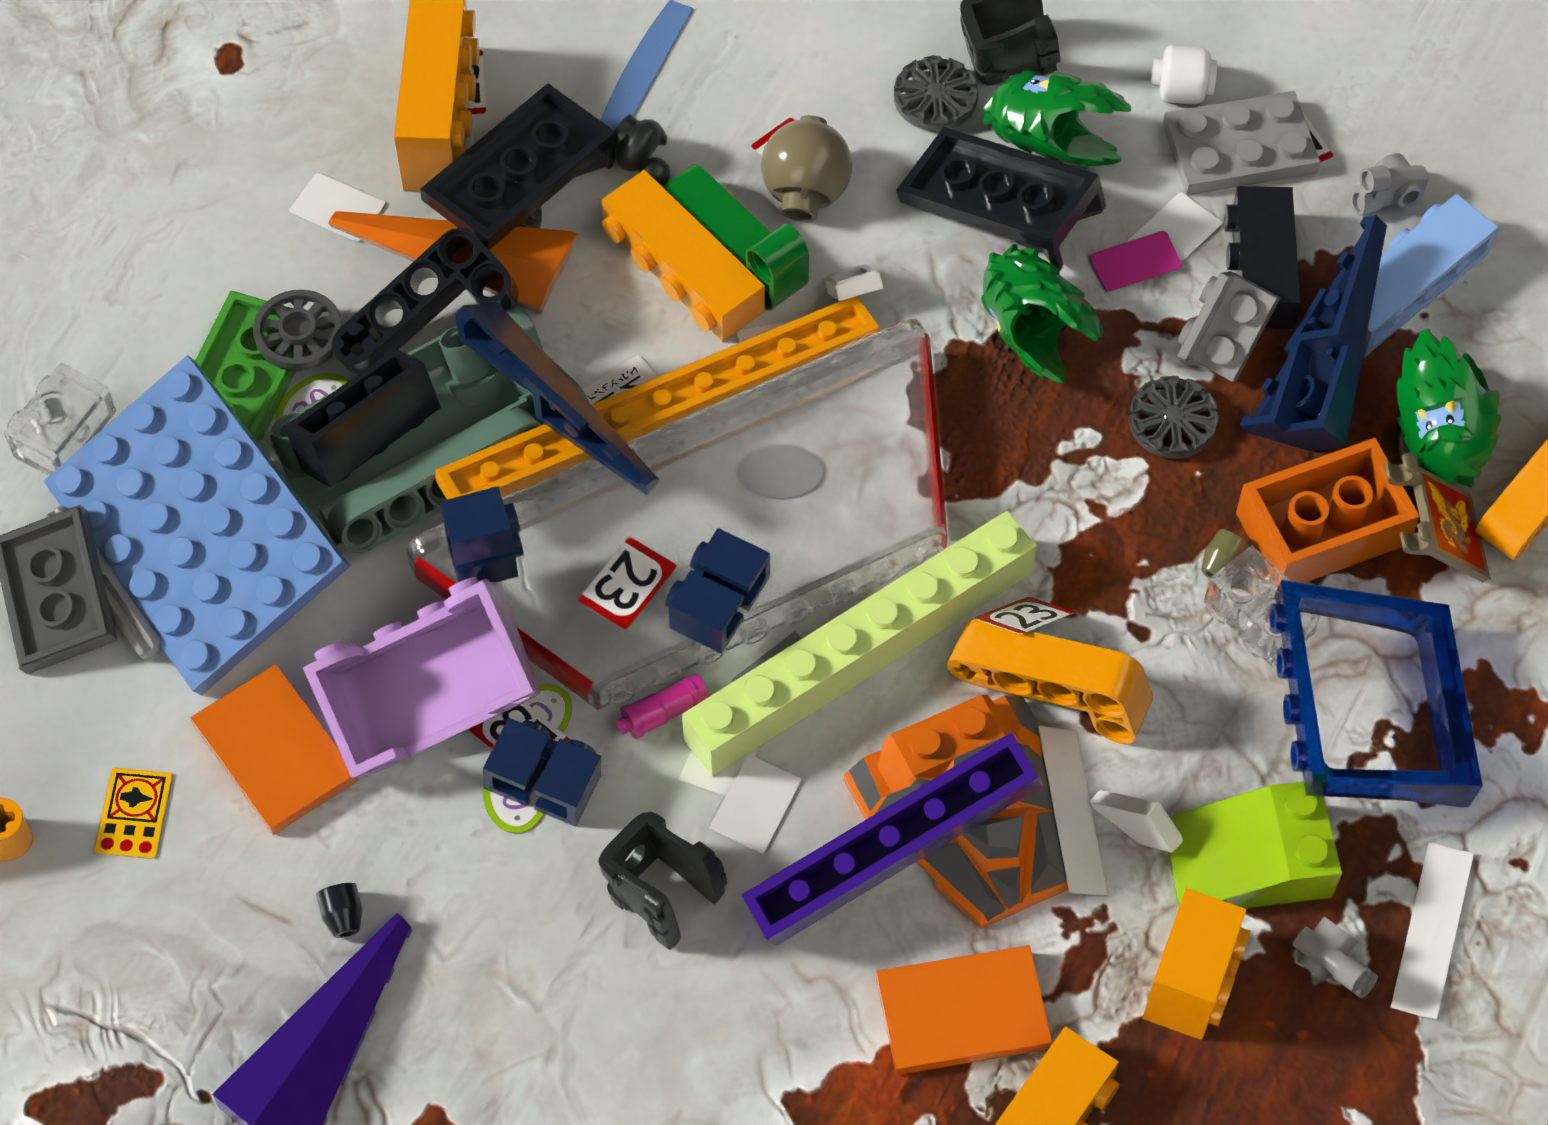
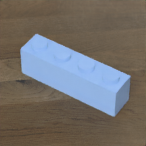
M1457 193L1443 205L1436 203L1431 206L1422 217L1419 225L1411 231L1408 228L1402 230L1391 242L1389 249L1381 255L1363 358L1489 254L1498 227Z

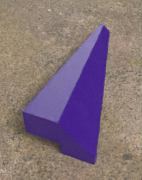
M396 913L212 1094L220 1110L239 1125L326 1124L330 1106L339 1086H343L375 1015V1006L385 984L389 983L392 977L394 964L406 937H410L412 932L411 926L400 914Z

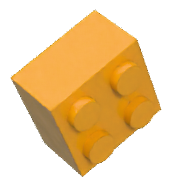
M1188 888L1185 889L1142 1019L1203 1040L1208 1023L1219 1026L1251 932L1241 927L1247 909Z

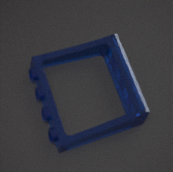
M1281 580L1275 592L1276 603H1272L1270 606L1269 625L1272 634H1281L1283 648H1279L1277 651L1276 671L1279 679H1288L1290 694H1286L1284 697L1283 716L1286 725H1295L1297 741H1293L1291 744L1290 761L1294 772L1303 773L1306 796L1399 800L1469 807L1483 787L1449 605ZM1300 612L1377 626L1406 633L1415 638L1419 649L1440 771L1334 769L1325 763Z

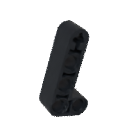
M451 229L443 234L338 329L333 336L332 351L347 370L358 375L395 348L400 349L463 291L466 290L478 304L498 302L506 311L516 304L519 295L518 287L505 266L475 234L468 229ZM465 246L473 247V253L469 260L459 264L453 262V255L459 248ZM432 277L438 279L437 287L432 293L428 295L418 294V288L422 281ZM495 279L504 280V287L499 294L492 297L483 295L484 287L488 282ZM394 309L403 310L402 319L398 324L392 327L383 326L384 317L389 311ZM372 327L382 337L378 341L369 332ZM356 343H359L365 350L360 356H357L351 350Z

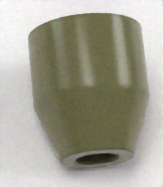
M1219 529L1205 549L1201 568L1202 573L1210 580L1222 583L1239 571L1251 553V547L1235 533Z

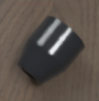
M356 883L336 884L316 893L321 918L335 938L352 936L360 931L363 909Z

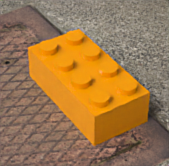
M410 0L394 132L403 191L420 192V188L468 149L464 147V138H471L472 112L467 110L468 101H475L476 77L475 74H471L472 65L479 64L480 46L478 38H471L475 37L476 14L475 10H468L466 0Z

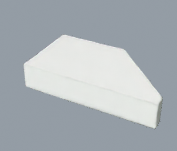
M1099 790L1089 801L1092 808L1139 845L1173 853L1183 841L1182 835L1158 802Z

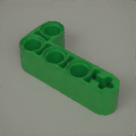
M696 164L691 165L662 186L765 285V309L773 310L808 284V247L802 236L791 225L782 224L770 233L712 176Z

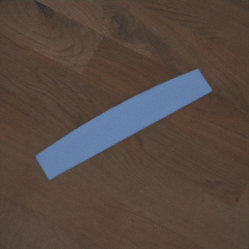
M669 0L642 38L618 80L600 120L612 130H615L628 114L632 116L635 114L691 14L692 7Z

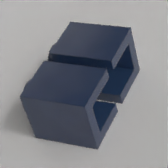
M498 486L440 501L448 550L458 582L475 576L478 581L489 579L490 582L495 583L518 577L516 558L524 556L518 533L520 532V525L513 502L503 503Z
M717 528L708 543L702 541L698 545L690 562V568L694 569V571L690 570L684 581L678 579L672 585L667 595L665 606L669 610L670 629L722 654L744 620V614L738 612V608L741 607L749 611L770 578V552Z
M508 718L483 767L484 789L524 806L534 789V794L539 796L534 805V810L576 827L601 777L602 756L596 754V751L590 745L579 740L571 739L567 742L559 739L557 742L550 739L549 731L536 722L525 720L521 723Z

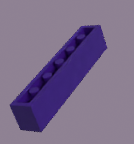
M1011 732L756 885L741 896L765 938L769 942L779 945L1044 785Z

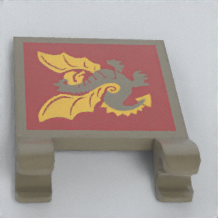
M1413 453L1403 454V464L1392 465L1390 462L1385 463L1384 467L1389 484L1413 486L1421 520L1417 524L1418 533L1411 534L1405 531L1399 533L1403 551L1408 554L1429 555L1481 582L1491 579L1481 536L1475 533L1478 522L1471 494L1419 467L1417 458Z

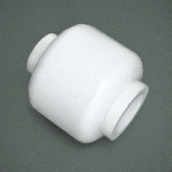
M1169 45L1165 49L1162 59L1154 58L1151 85L1159 86V95L1164 102L1200 105L1205 100L1206 95L1213 96L1217 60H1212L1210 52L1204 47Z

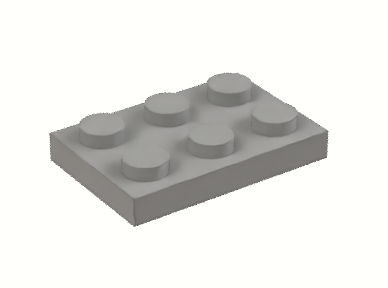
M1295 91L1164 113L1163 126L1186 195L1318 173L1320 160Z

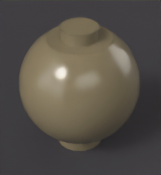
M805 115L800 120L782 126L770 137L763 150L761 172L770 194L782 202L781 214L784 217L796 221H814L817 219L818 208L831 205L847 188L852 173V157L844 138L837 130L827 125V121L824 118Z

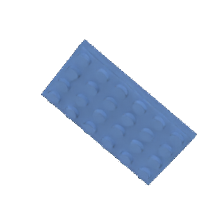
M188 355L43 481L60 506L70 509L81 505L87 510L96 547L160 638V646L191 690L201 696L350 567V564L199 364Z

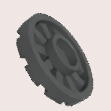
M931 55L924 57L923 60L917 61L915 59L904 66L903 71L896 77L894 86L896 109L908 123L924 130L941 131L943 127L949 129L958 127L971 117L977 105L978 88L974 74L964 68L965 65L950 57L947 60L942 59L941 56ZM929 69V76L923 70ZM938 69L945 70L941 76H939ZM955 75H958L960 77L952 80ZM910 77H912V78L915 79L916 81H912V80H908V79H909ZM967 88V89H969L970 91H969V92H966V91H961V90ZM905 91L909 92L910 94L904 95L901 93ZM956 102L966 104L967 106H959ZM919 104V106L916 109L910 110L908 108L910 106ZM948 111L953 117L947 118L943 113ZM926 113L934 114L932 119H925Z
M290 290L274 296L260 308L254 320L253 334L258 351L266 358L268 363L280 369L284 367L289 368L291 371L308 370V367L314 365L318 367L331 359L333 354V336L343 325L339 310L326 296L311 290ZM291 302L294 309L287 311L284 308V304ZM308 302H313L314 304L309 310L304 309ZM323 312H329L327 316L318 318ZM270 314L277 315L279 321L268 319V316ZM331 327L334 328V331L332 332L324 331L325 329ZM266 331L273 332V334L267 336L262 335ZM316 342L325 343L326 345L321 348ZM279 345L275 351H271L269 349L271 347ZM304 347H306L312 355L304 357ZM294 348V357H286Z
M1177 375L1162 376L1158 380L1144 383L1135 396H1133L1128 415L1130 431L1135 440L1150 453L1169 459L1187 458L1203 451L1213 440L1219 420L1217 403L1212 395L1207 393L1204 387L1196 381L1188 378L1187 380L1180 379ZM1165 389L1166 399L1158 392V390ZM1176 389L1184 391L1179 399H1177ZM1194 396L1200 400L1189 404ZM1148 398L1153 404L1142 402V400ZM1203 412H1208V413H1209V417L1201 416V415H1197V414H1200V413H1203ZM1141 414L1150 417L1145 419H1139L1137 418V415ZM1195 427L1205 429L1207 433H1200ZM1154 428L1156 430L1154 435L1147 437L1144 434L1145 431ZM1186 436L1192 444L1187 446L1182 442V437ZM1164 438L1171 439L1172 444L1170 447L1163 445L1162 441Z

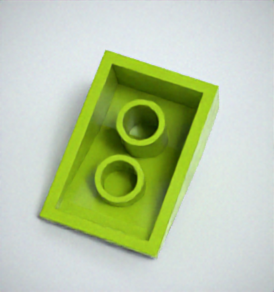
M1320 779L1269 785L1169 816L1183 839L1182 843L1173 853L1168 852L1179 906L1186 888L1242 908L1332 898L1342 871Z

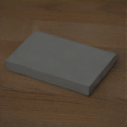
M78 505L0 535V583L21 671L30 674L117 641L89 516L85 508Z

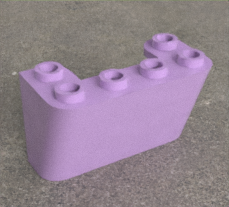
M476 576L460 581L449 588L451 596L445 601H437L418 610V620L402 627L400 621L386 625L373 632L374 641L362 647H358L356 643L344 646L342 641L330 644L314 653L316 661L303 667L351 778L366 777L386 769L540 694L501 583L490 582L489 579L478 581Z

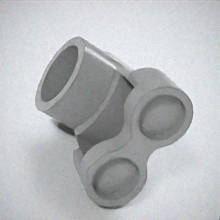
M1400 153L1384 157L1374 167L1362 169L1360 173V188L1353 191L1351 196V205L1354 212L1362 215L1378 212L1382 207L1398 204L1401 208H1407L1416 204L1421 199L1429 181L1428 172L1422 165L1411 166L1404 155Z
M1326 917L1322 918L1314 931L1307 926L1303 928L1293 942V946L1303 953L1297 961L1322 980L1330 972L1335 980L1359 998H1364L1372 990L1378 979V975L1371 971L1370 968L1361 962L1359 963L1349 955L1358 941Z

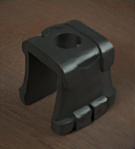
M963 0L961 2L960 22L967 51L974 71L983 84L995 85L1001 83L1008 76L1020 74L1023 70H1041L1043 75L1057 71V63L1061 62L1058 37L1051 18L1048 14L1044 15L1042 0Z
M644 812L636 816L604 848L598 861L602 875L609 882L607 890L614 904L622 910L625 909L627 911L631 908L647 922L650 933L655 937L656 941L668 950H671L681 939L674 910L668 898L662 892L638 877L658 858L714 905L725 892L724 887L727 884V878L722 861L715 856V852L701 841L692 845L668 830L663 817L654 812ZM634 850L631 857L626 861L628 855Z

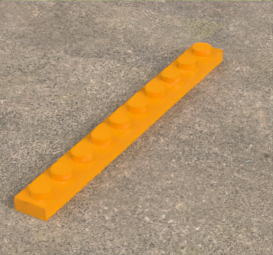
M858 296L829 305L592 404V406L627 444H631L877 340L880 327ZM544 424L435 470V478L447 500L497 486L503 498L591 461L594 458Z

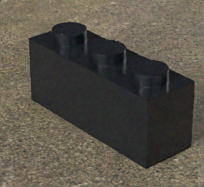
M1237 186L1233 204H1226L1224 212L1225 232H1232L1233 243H1228L1227 270L1234 271L1243 278L1281 297L1265 328L1294 329L1301 301L1293 187Z
M395 348L285 425L284 428L302 471L326 486L332 487L337 482L346 479L351 472L369 459L384 452L390 444L411 429L420 426L425 419L441 409L425 364Z

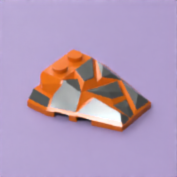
M979 695L892 733L883 740L882 750L862 758L844 774L843 779L866 820L1012 732L1044 786L917 861L935 879L934 886L980 929L1068 890L1038 726L1040 725L1022 696L1005 695L992 701L989 695Z

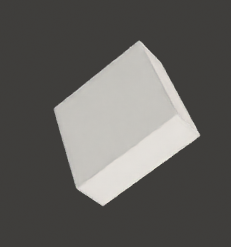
M866 264L826 275V278H824L827 293L838 301L883 289L880 273Z

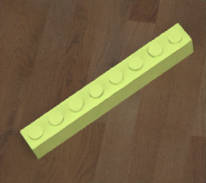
M1008 511L1003 512L682 714L684 741L713 777L1033 573L1037 545Z

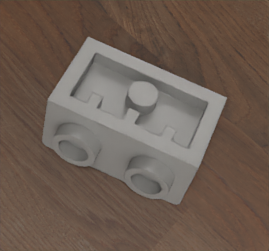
M1232 271L1221 272L1218 278L1212 276L1200 295L1199 300L1204 305L1196 320L1190 318L1179 335L1178 343L1182 344V347L1177 356L1185 361L1193 360L1231 382L1237 381L1281 297Z

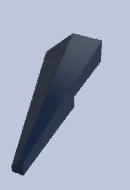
M1377 215L1366 216L1361 220L1360 225L1364 230L1351 253L1342 252L1336 262L1341 270L1329 290L1323 288L1319 290L1284 350L1289 355L1275 380L1267 378L1261 390L1265 397L1253 417L1246 414L1243 417L1240 427L1247 433L1307 451L1346 447L1387 224Z
M498 302L465 305L455 313L459 340L476 351V355L533 394L535 418L646 496L659 483V478Z

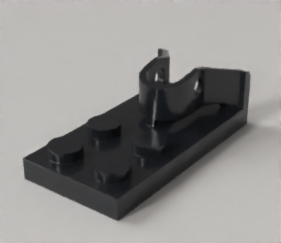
M547 83L420 188L421 200L456 227L471 231L490 250L576 176L604 167L610 170L615 163V131Z
M946 127L941 129L896 189L900 203L1012 238L1026 248L1036 249L1038 252L1043 253L1050 263L1059 269V272L1063 268L1059 246L1073 226L1079 220L1102 213L1106 207L1099 174Z

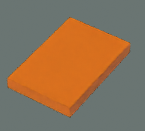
M276 664L190 717L194 727L273 836L359 781L358 778H351L338 747Z
M1030 945L876 971V981L896 1075L1048 1050L1052 1045V1038Z

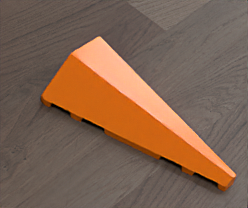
M335 211L328 222L335 229L412 262L443 234L451 229L458 228L448 220ZM517 226L490 249L491 253L505 266L518 287L519 295L516 304L542 314L555 282L565 267L578 233ZM465 246L459 248L453 255V262L459 264L469 260L473 253V247ZM491 280L486 284L484 290L497 295L504 287V280Z

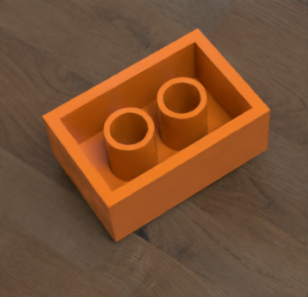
M1376 438L1243 484L1236 515L1278 592L1402 548L1399 533L1402 531L1414 533L1420 518L1419 513L1403 486L1389 484L1384 464L1389 461Z

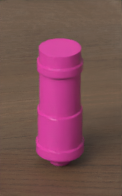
M698 674L685 677L680 682L666 689L620 707L622 718L616 720V724L623 735L630 732L634 739H638L644 736L645 733L666 724L668 720L683 714L708 698L707 688Z

